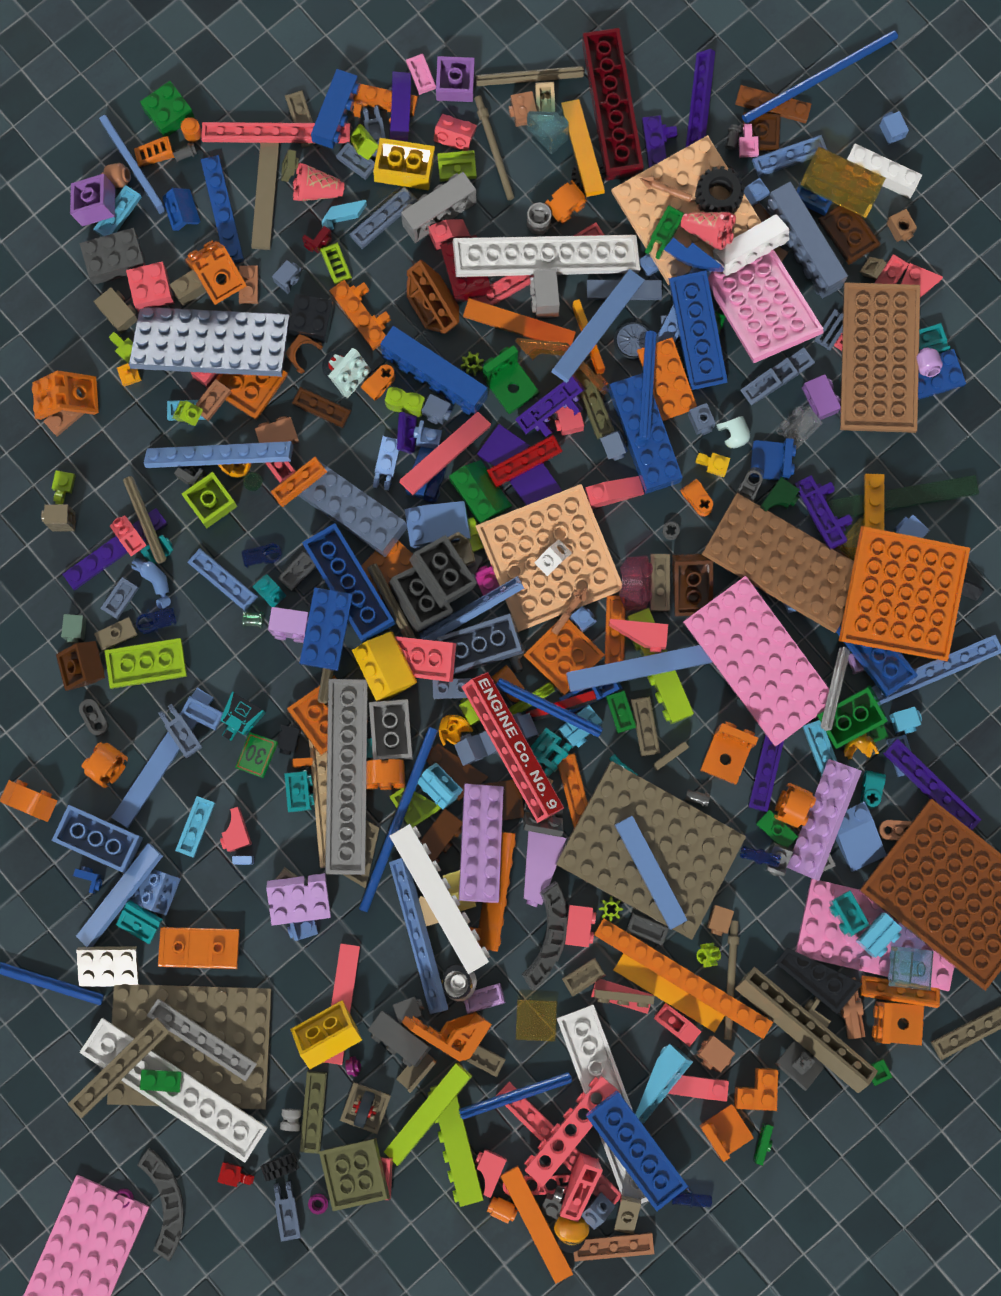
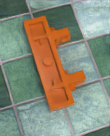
M360 84L359 93L355 94L353 98L354 117L361 118L363 107L378 106L379 109L387 110V112L391 113L392 90ZM415 95L410 97V116H414L418 102V96Z
M343 280L330 289L329 292L371 349L375 350L386 336L383 330L386 328L384 325L391 321L390 316L386 311L377 318L375 315L371 316L361 303V297L369 292L367 285L363 282L357 287L354 285L349 287L346 281Z

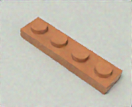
M650 1232L586 1238L581 1249L574 1252V1261L654 1254L653 1234Z

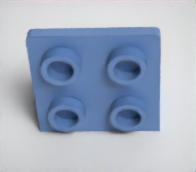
M153 869L129 900L153 912L167 915L180 878Z

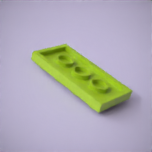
M181 638L105 650L109 686L111 689L187 677Z

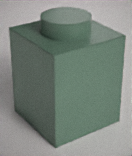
M64 614L61 637L67 640V643L76 644L78 641H84L87 618L83 615Z

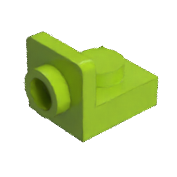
M180 401L172 418L196 426L203 409L188 401Z

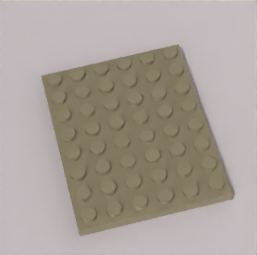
M610 761L555 865L667 926L615 827V824L633 816L687 918L686 922L673 928V930L692 940L746 836Z
M141 984L114 985L112 1024L135 1039L153 1021L147 1014L157 999L162 1000L256 1062L257 1066L247 1081H244L172 1032L152 1051L238 1108L266 1109L272 988ZM120 1081L107 1096L108 1105L159 1106L123 1081Z

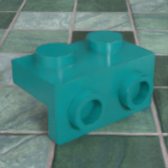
M307 770L284 773L288 812L312 810L311 805H315L314 794H310V786H313L312 774L308 775Z
M851 890L829 901L831 905L829 907L830 912L834 917H838L840 921L839 928L844 935L847 934L848 937H852L855 933L870 926Z

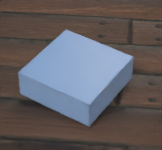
M232 856V863L234 865H253L254 857Z

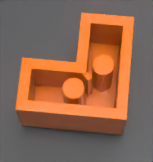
M755 1068V1088L735 1087L734 1107L736 1109L777 1111L778 1070Z

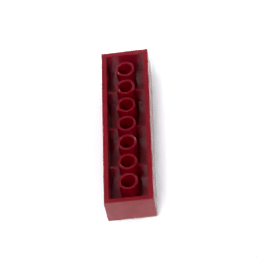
M614 28L583 33L582 47L603 168L605 170V180L634 177L643 172L644 165L620 29Z

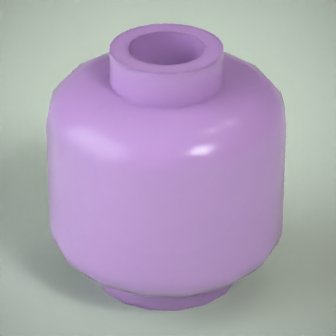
M929 348L920 350L916 356L919 373L927 377L936 376L940 373L943 366L939 352L936 349Z

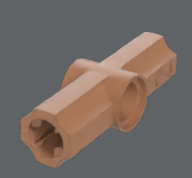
M857 990L841 1010L842 1017L845 1019L848 1039L865 1037L862 1019L864 1014L863 1005Z

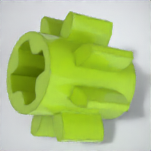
M469 352V356L462 357V361L465 363L461 364V369L466 368V374L473 373L476 376L478 370L483 371L480 365L484 363V359L479 360V353L473 355ZM476 362V365L469 366V363Z
M610 897L608 903L602 900L604 907L599 908V910L604 912L602 918L609 916V921H612V916H616L619 919L620 916L617 913L623 910V908L618 907L620 900L616 903L613 902L612 897ZM607 905H610V906L615 905V908H614L615 914H613V913H609V914H608V913L606 912V911L608 910V908H607L606 906H607Z
M713 942L701 944V949L697 951L698 961L704 964V967L717 966V961L721 959L719 948L714 946Z

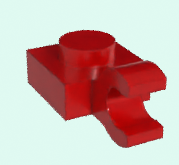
M223 1162L218 1182L238 1187L239 1182L251 1185L255 1176L242 1173L243 1166Z

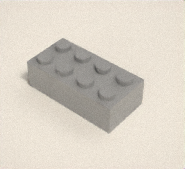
M464 172L459 175H453L444 185L439 184L434 188L433 192L428 195H422L413 205L409 204L403 208L401 212L403 227L415 243L429 235L428 226L443 220L453 219L476 204V189Z

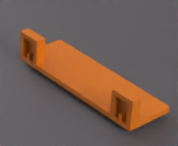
M502 832L499 902H482L479 928L470 927L471 931L475 929L479 935L480 940H478L480 947L485 946L490 951H498L501 944V928L504 924V908L507 904V888L510 884V868L513 864L512 854L516 844L515 833Z

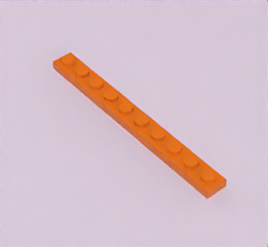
M605 918L594 934L596 937L760 1038H765L773 1021Z

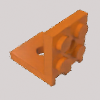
M211 240L203 245V249L190 252L187 255L188 258L184 260L195 271L213 304L216 305L247 285L225 246L218 241L214 242ZM219 274H225L226 280L222 284L216 282V277Z
M57 370L32 382L35 419L42 420L61 410L93 415L99 413L96 376ZM77 389L81 391L82 398L77 395Z
M726 722L725 724L721 723L716 728L700 771L737 785L750 749L756 745L758 737H755V733L746 729L744 731L738 730L736 725ZM727 754L730 757L731 761L728 765H723L720 762L721 755Z
M875 1002L876 1006L873 1009L875 1019L872 1028L873 1041L883 1044L899 1043L922 1046L924 1006ZM901 1018H905L908 1022L905 1029L898 1027L897 1023Z

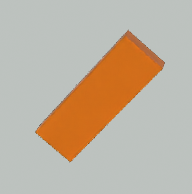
M315 456L270 492L278 503L284 507L326 474L327 470Z

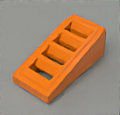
M168 136L134 149L139 167L175 158ZM156 148H158L159 154H156V152H155V149H156ZM149 150H151V152H152V156H151V157H149V155H148V151H149ZM141 152H144L146 159L142 160Z

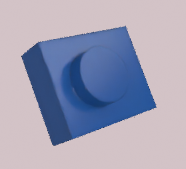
M84 866L81 869H75L73 876L92 881L89 893L96 894L97 891H100L103 883L101 875L92 873V868Z

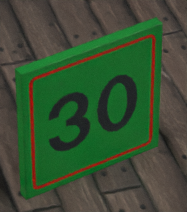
M249 732L235 768L264 778L278 742Z

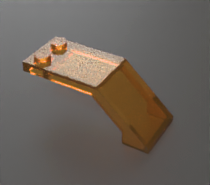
M522 338L515 340L532 360L539 354L563 356L570 347L568 343ZM583 361L579 368L597 389L605 395L609 391L606 387L609 383L600 373L596 375Z

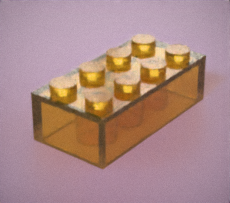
M818 147L804 174L800 187L867 218L886 178Z

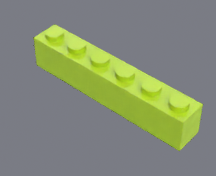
M649 608L632 614L626 619L627 621L655 623ZM632 640L636 651L639 650L642 657L659 654L650 652V649L644 648ZM667 649L661 650L660 653L667 652ZM676 671L647 676L650 685H654L656 688L655 697L658 703H662L664 707L662 713L666 722L670 721V724H674L693 716V710Z
M438 1085L430 1087L431 1091L428 1092V1097ZM456 1096L435 1121V1124L439 1123L441 1131L437 1132L440 1143L444 1142L446 1150L442 1152L445 1163L449 1162L451 1170L447 1172L450 1183L454 1182L456 1190L452 1191L455 1203L459 1202L460 1207L483 1201V1194L464 1119H461L459 1114L460 1104L458 1096Z

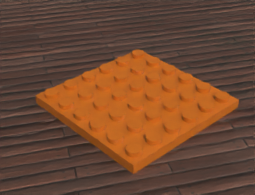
M861 526L839 641L948 661L970 548Z

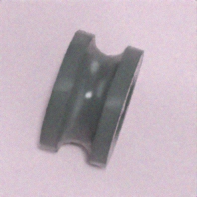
M675 522L666 523L663 527L664 537L668 540H674L678 537L680 532L679 525ZM667 527H675V534L671 535L670 533V535H668L666 533L668 531Z

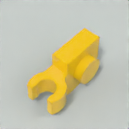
M699 453L695 463L707 466L706 472L725 477L730 458L712 453L711 457Z

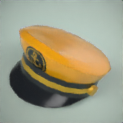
M561 1216L557 1219L554 1230L560 1248L565 1252L572 1253L578 1251L584 1245L585 1239L589 1234V1225L582 1217H580L578 1222Z

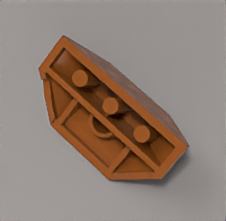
M419 260L407 270V298L425 329L446 334L459 323V306L442 277L423 260Z

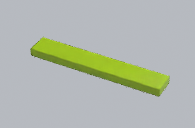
M459 1063L452 1067L385 1149L384 1153L389 1158H393V1162L397 1166L403 1162L472 1078V1075Z

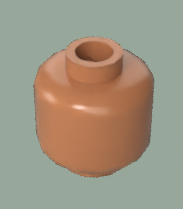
M122 163L109 164L105 166L104 172H102L114 184L115 189L127 186L131 180L128 167H125Z

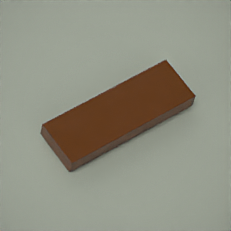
M302 387L299 388L292 402V405L341 428H344L351 414V410Z

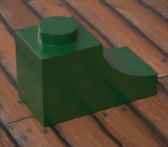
M781 477L760 508L764 511H769L775 507L787 509L790 504L794 506L800 498L797 495L800 489Z

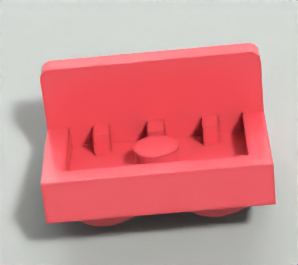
M442 114L436 125L433 140L434 142L462 151H468L477 125Z

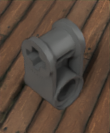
M758 467L749 469L736 494L739 493L753 502L764 478L763 471ZM757 473L760 479L753 481L750 478V474Z

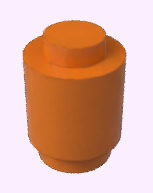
M186 118L182 121L181 130L184 138L189 142H197L202 136L198 121L194 118Z
M492 1197L487 1208V1212L491 1213L490 1216L507 1224L509 1220L514 1221L518 1211L515 1209V1204L500 1197Z

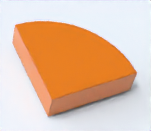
M312 758L292 759L293 768L313 765Z

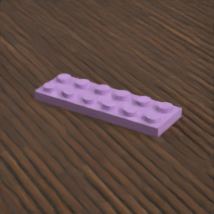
M828 759L814 795L816 802L808 811L809 819L806 825L801 828L787 868L817 881L820 880L861 775V770Z
M464 785L459 901L499 902L503 786Z

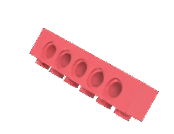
M602 1075L599 1078L594 1077L588 1085L590 1087L586 1094L582 1092L576 1099L578 1104L575 1108H569L563 1115L565 1120L561 1125L557 1123L550 1131L552 1136L548 1141L544 1139L537 1147L539 1149L538 1153L535 1156L531 1154L524 1163L526 1165L525 1171L542 1186L547 1183L593 1126L588 1118H580L578 1111L582 1108L591 1111L616 1090L620 1093ZM597 1092L602 1095V1100L599 1103L591 1101L593 1093ZM568 1124L576 1126L577 1130L574 1134H568L565 1131V1127ZM557 1139L564 1143L563 1148L560 1150H556L552 1146V1143ZM543 1155L549 1156L551 1158L550 1164L542 1165L539 1161L540 1157Z

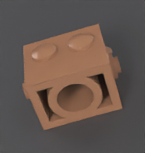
M533 92L511 95L509 114L510 117H514L516 127L537 123L538 114Z
M709 1036L706 1041L704 1040L701 1048L696 1053L703 1060L701 1062L703 1066L709 1070L713 1068L716 1072H722L731 1063V1059L735 1055L731 1049L715 1036Z

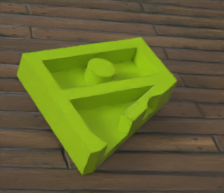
M405 788L390 796L396 808L399 806ZM414 791L404 820L413 828L442 808Z

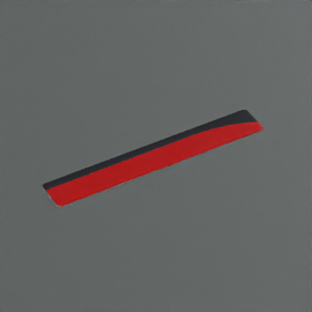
M590 691L553 704L569 711L594 703L597 699L594 691ZM538 708L526 712V714L530 713L533 722L553 716Z

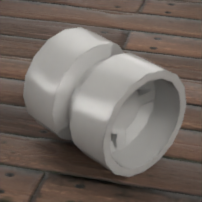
M534 203L527 212V227L533 234L541 235L546 233L551 225V210L545 203Z

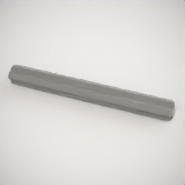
M847 647L839 648L821 721V728L824 731L831 730L833 727L850 655V650Z

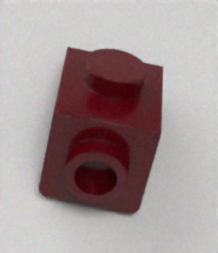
M323 226L314 240L306 235L302 237L304 247L311 252L315 251L319 254L320 249L330 244L332 235L330 229Z

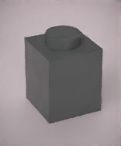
M416 996L393 1004L399 1024L402 1023L405 1016L411 1019L413 1016L419 1017L422 1015L421 1011L424 1010L421 999L417 1000Z

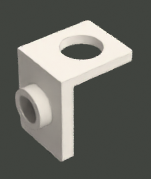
M557 540L535 561V564L548 576L572 552L560 540ZM557 547L562 548L565 554L559 552Z

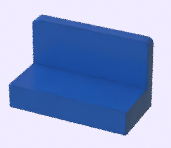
M172 188L162 196L172 230L179 231L186 224L200 223L190 189Z

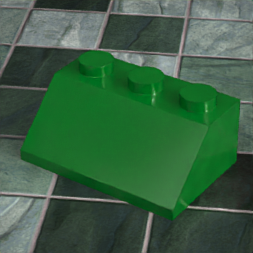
M481 460L465 465L449 475V481L461 499L465 501L467 508L478 524L494 519L512 507L500 487H495L487 472L488 469Z
M868 686L838 702L833 727L831 730L826 731L836 749L888 722L872 687ZM824 711L817 715L820 722L822 721Z

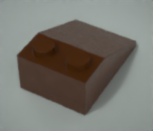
M702 554L672 555L675 616H691L713 600V561Z

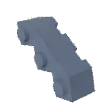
M520 712L513 715L526 740L538 735L530 713L522 715ZM486 731L471 736V734L460 737V742L454 744L463 766L498 753Z

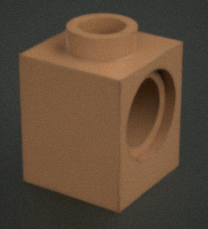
M907 209L890 216L886 223L897 242L911 239L917 229ZM899 225H904L906 230H902Z
M713 905L707 928L711 929L710 933L722 936V933L728 934L734 911Z

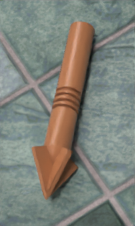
M654 176L639 178L648 190L652 187L666 193L668 192L670 195L688 202L692 199L693 195L655 181Z
M587 587L574 592L575 598L568 606L569 608L566 609L551 630L555 635H558L580 602H586Z

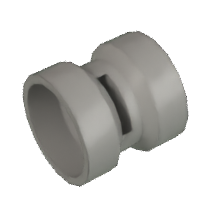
M282 1109L283 1121L280 1123V1130L300 1131L298 1120L301 1117L302 1110Z

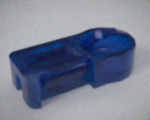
M444 467L431 479L424 496V501L433 504L438 500L440 486L447 467Z
M274 543L243 550L244 566L248 568V566L263 562L265 565L277 563L282 557V551ZM270 547H275V548H277V549H273V550L266 551V550H267L268 548H270ZM279 553V556L274 560L266 558V555Z
M173 608L142 614L136 620L138 630L144 634L157 631V627L162 628L170 626L172 623H174V626L177 624ZM144 617L153 620L145 624H139V621ZM152 626V627H151L150 629H148V630H143V629H141V628H145V627Z

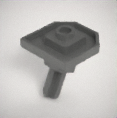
M793 1041L775 1063L805 1091L824 1069L823 1063L797 1041Z

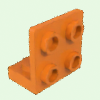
M732 1104L699 1125L723 1162L730 1158L729 1155L754 1138Z

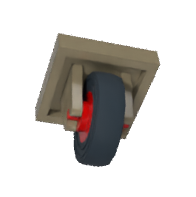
M354 1082L340 1121L378 1134L391 1095Z

